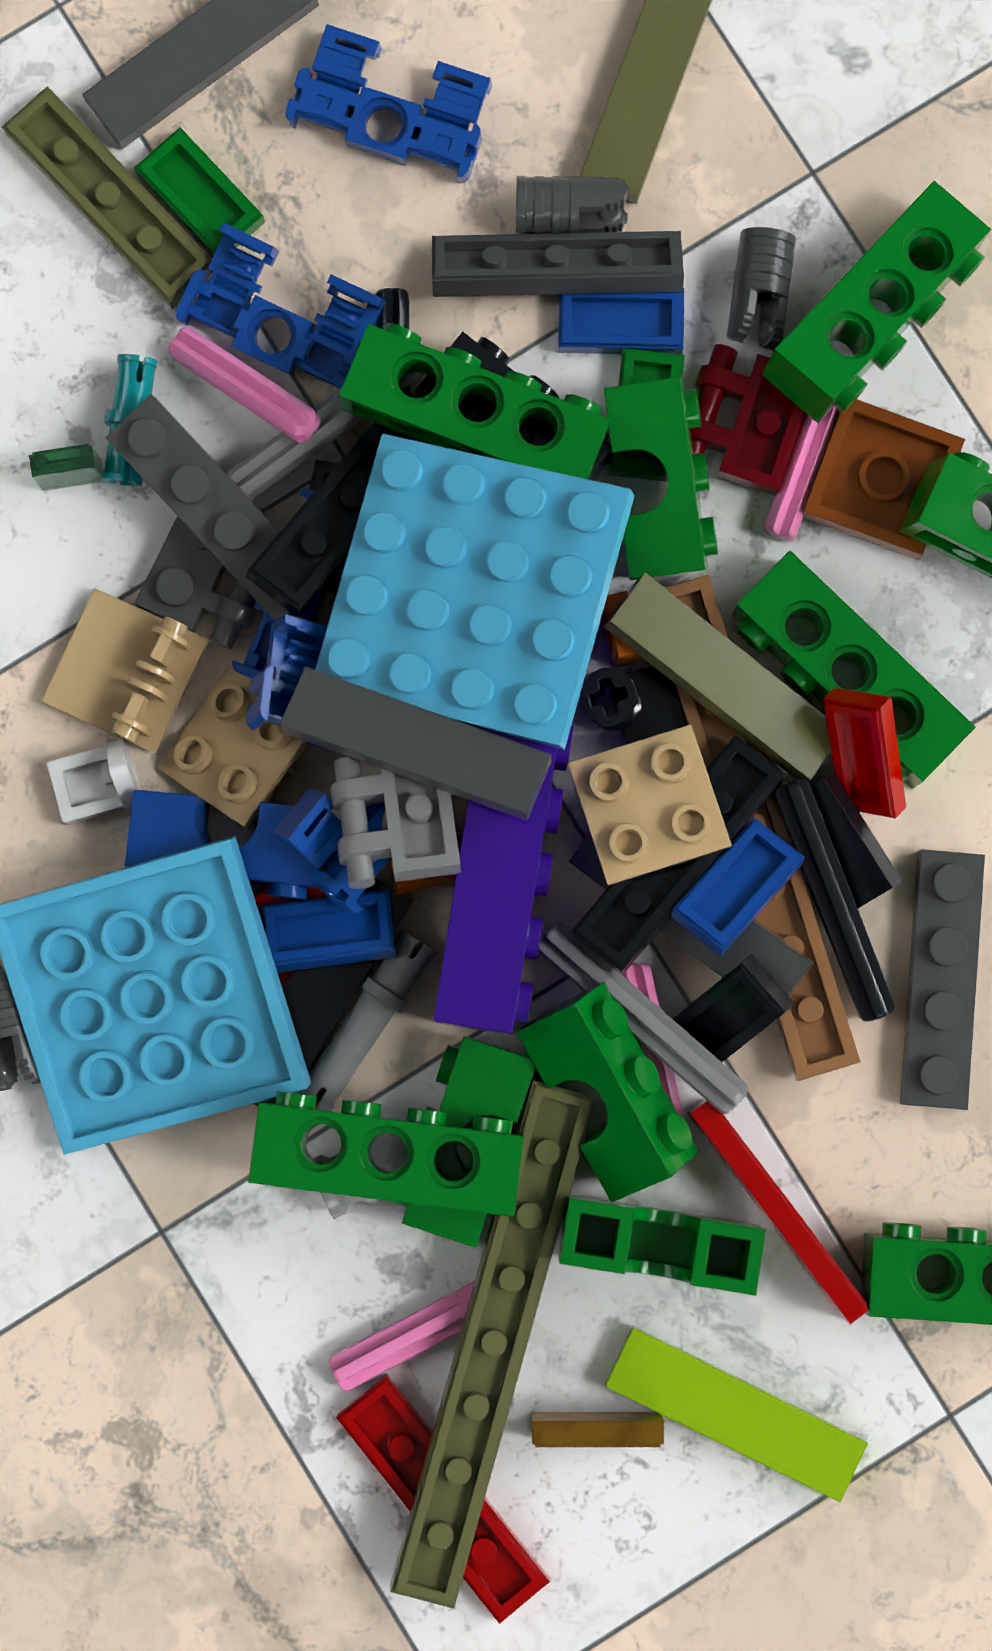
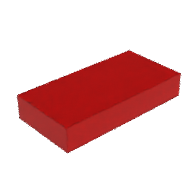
M834 688L823 698L834 773L859 812L896 819L906 808L892 698Z

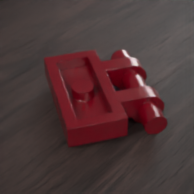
M715 344L708 365L700 367L695 386L700 389L698 400L702 427L690 429L693 454L705 453L706 449H713L724 453L717 477L775 496L780 489L805 412L761 375L770 357L757 354L751 375L748 377L732 371L738 351L727 345ZM723 397H731L742 401L733 429L715 424Z

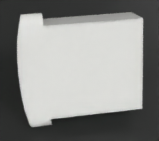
M122 738L108 741L107 746L46 762L63 824L71 825L121 810H126L128 815L131 814L134 789H141L132 756Z

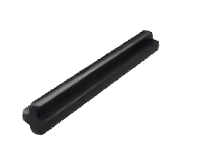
M798 778L783 783L774 790L773 796L793 848L805 857L801 869L858 1016L863 1022L881 1019L894 1011L895 1004L809 781L806 778Z

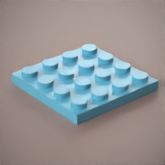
M382 434L316 671L476 728L565 750L635 495L629 488Z
M235 836L0 903V956L64 1155L272 1099L277 1096V1091L294 1093L305 1090L311 1084Z

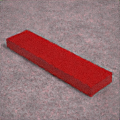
M702 1099L686 1112L841 1318L851 1325L869 1311L866 1308L869 1306L724 1114L720 1113L705 1099Z
M386 1374L338 1413L336 1419L409 1511H411L433 1430L390 1376ZM485 1497L463 1579L500 1624L550 1582V1577Z

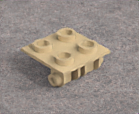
M94 588L41 702L156 754L209 639L187 630L188 627L179 621L166 616L162 619Z
M228 666L157 769L204 799L247 830L253 820L258 822L260 802L268 803L273 797L272 792L275 788L281 792L285 787L280 783L285 773L290 776L294 774L295 770L290 766L292 763L296 764L308 744L305 740L283 733L280 725L271 722H265L255 730L251 729L246 722L247 708L254 704L258 697L249 693L251 679L236 672L233 667Z
M691 724L568 763L575 784L576 796L580 808L584 812L608 886L732 847Z

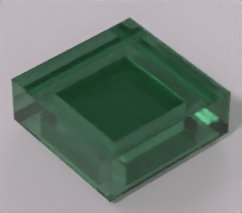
M89 444L37 451L29 455L32 478L43 491L104 482L102 481V473H104L102 460L93 446Z

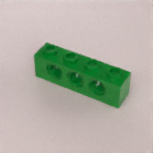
M934 180L777 346L761 375L818 424L833 407L844 413L867 387L868 383L861 377L869 368L875 364L883 371L908 342L901 336L907 327L914 322L920 328H923L947 300L940 294L944 287L951 280L959 287L962 286L983 262L985 257L977 250L991 231V228ZM910 258L922 260L929 267L930 271L917 268ZM870 299L883 301L889 306L892 313L879 311L872 305ZM830 341H839L846 344L851 349L853 356H845L838 353L831 346Z
M387 323L384 330L371 324L367 325L339 394L342 411L427 444L589 480L611 422L610 418L600 415L602 409L599 405L577 395L567 394L564 400L541 392L542 385L538 381L519 372L506 371L503 377L480 368L481 360L464 350L446 347L444 353L424 346L420 344L421 337L418 334L400 325ZM413 372H421L428 375L434 381L435 387L425 397L412 398L401 391L399 384L406 375ZM470 396H483L491 401L495 412L485 421L473 422L461 414L459 406ZM541 419L551 425L555 437L546 445L535 446L527 443L522 438L519 428L528 420Z
M955 452L954 455L948 453L929 463L899 532L992 578V522L989 530L983 529L976 523L972 513L975 500H978L989 508L992 517V474L989 473V464L965 452Z
M791 550L736 604L731 614L739 622L734 627L739 637L759 654H762L767 649L785 666L780 671L781 676L803 697L808 698L813 693L824 704L823 698L834 688L843 689L836 684L832 677V665L840 660H848L855 663L862 672L863 683L861 688L852 691L891 697L892 704L900 706L908 716V729L906 733L897 735L902 779L912 789L924 782L976 728ZM793 617L807 618L816 627L817 641L808 646L794 643L787 636L785 630L786 621Z
M277 1091L276 1104L267 1102L258 1104L248 1183L510 1217L515 1215L525 1135L511 1134L513 1123L511 1120L473 1116L471 1129L446 1125L447 1112L408 1108L406 1120L380 1117L382 1104L342 1099L341 1112L315 1109L316 1096ZM320 1124L328 1125L335 1129L341 1140L340 1152L330 1163H321L314 1160L307 1150L306 1140L308 1134L314 1127ZM383 1133L396 1134L406 1145V1161L396 1171L382 1170L372 1159V1144ZM458 1141L470 1149L473 1155V1167L468 1176L453 1180L443 1176L438 1170L436 1155L440 1147L446 1142Z
M883 1222L882 1234L864 1233L861 1296L869 1305L866 1307L869 1310L865 1313L869 1317L992 1325V1294L986 1291L982 1282L983 1271L992 1262V1241H986L985 1229L947 1227V1238L921 1237L922 1225ZM939 1254L947 1266L946 1278L940 1286L934 1289H923L917 1279V1268L925 1257Z

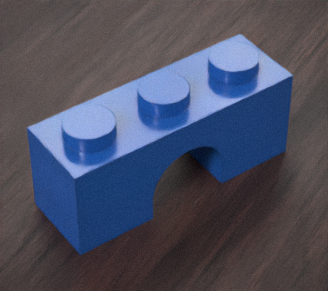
M134 789L124 866H132L212 843L207 830L209 803L194 795ZM260 802L256 831L246 844L239 847L249 882L269 884L268 896L306 900L307 889L320 890L311 881L309 876L311 868H317L313 867L290 843L278 839L273 834L274 830L292 810L294 805ZM321 866L320 869H317L324 873L326 872V869L323 866Z

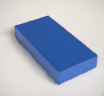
M684 288L683 292L559 294L558 353L622 354V349L625 348L682 355L684 349Z
M756 818L751 820L731 843L732 847L727 848L672 909L671 918L720 957L724 955L801 867L805 858Z
M389 890L362 893L356 901L364 909L360 913H354L337 906L329 897L261 906L263 927L277 973L396 958L397 949Z

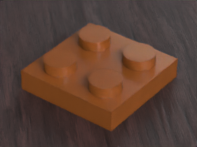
M856 399L844 413L840 412L802 513L804 514L803 518L919 560L923 556L926 545L899 532L900 526L928 464L948 453L954 455L955 452H961L965 439Z

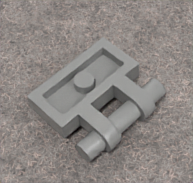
M343 757L334 761L336 782L331 785L330 791L332 807L340 811L343 838L337 841L339 863L347 868L348 885L350 888L364 889L375 884L373 862L392 857L395 882L461 873L451 793L380 768L381 774L362 777L360 760L352 757ZM385 802L388 830L369 832L366 807L371 804Z

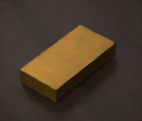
M531 1412L532 1444H535V1447H661V1444H664V1420L658 1412Z

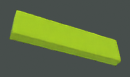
M633 1325L605 1382V1387L840 1503L868 1445L866 1440Z

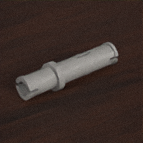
M404 930L400 932V937L396 941L397 957L384 959L373 978L367 975L361 984V988L364 989L363 993L309 1072L311 1084L307 1089L297 1091L299 1094L316 1096L323 1087L316 1098L317 1107L322 1110H333V1105L396 1011L402 1013L408 1004L404 998L430 959L437 953L420 941L413 954L409 956L418 940Z

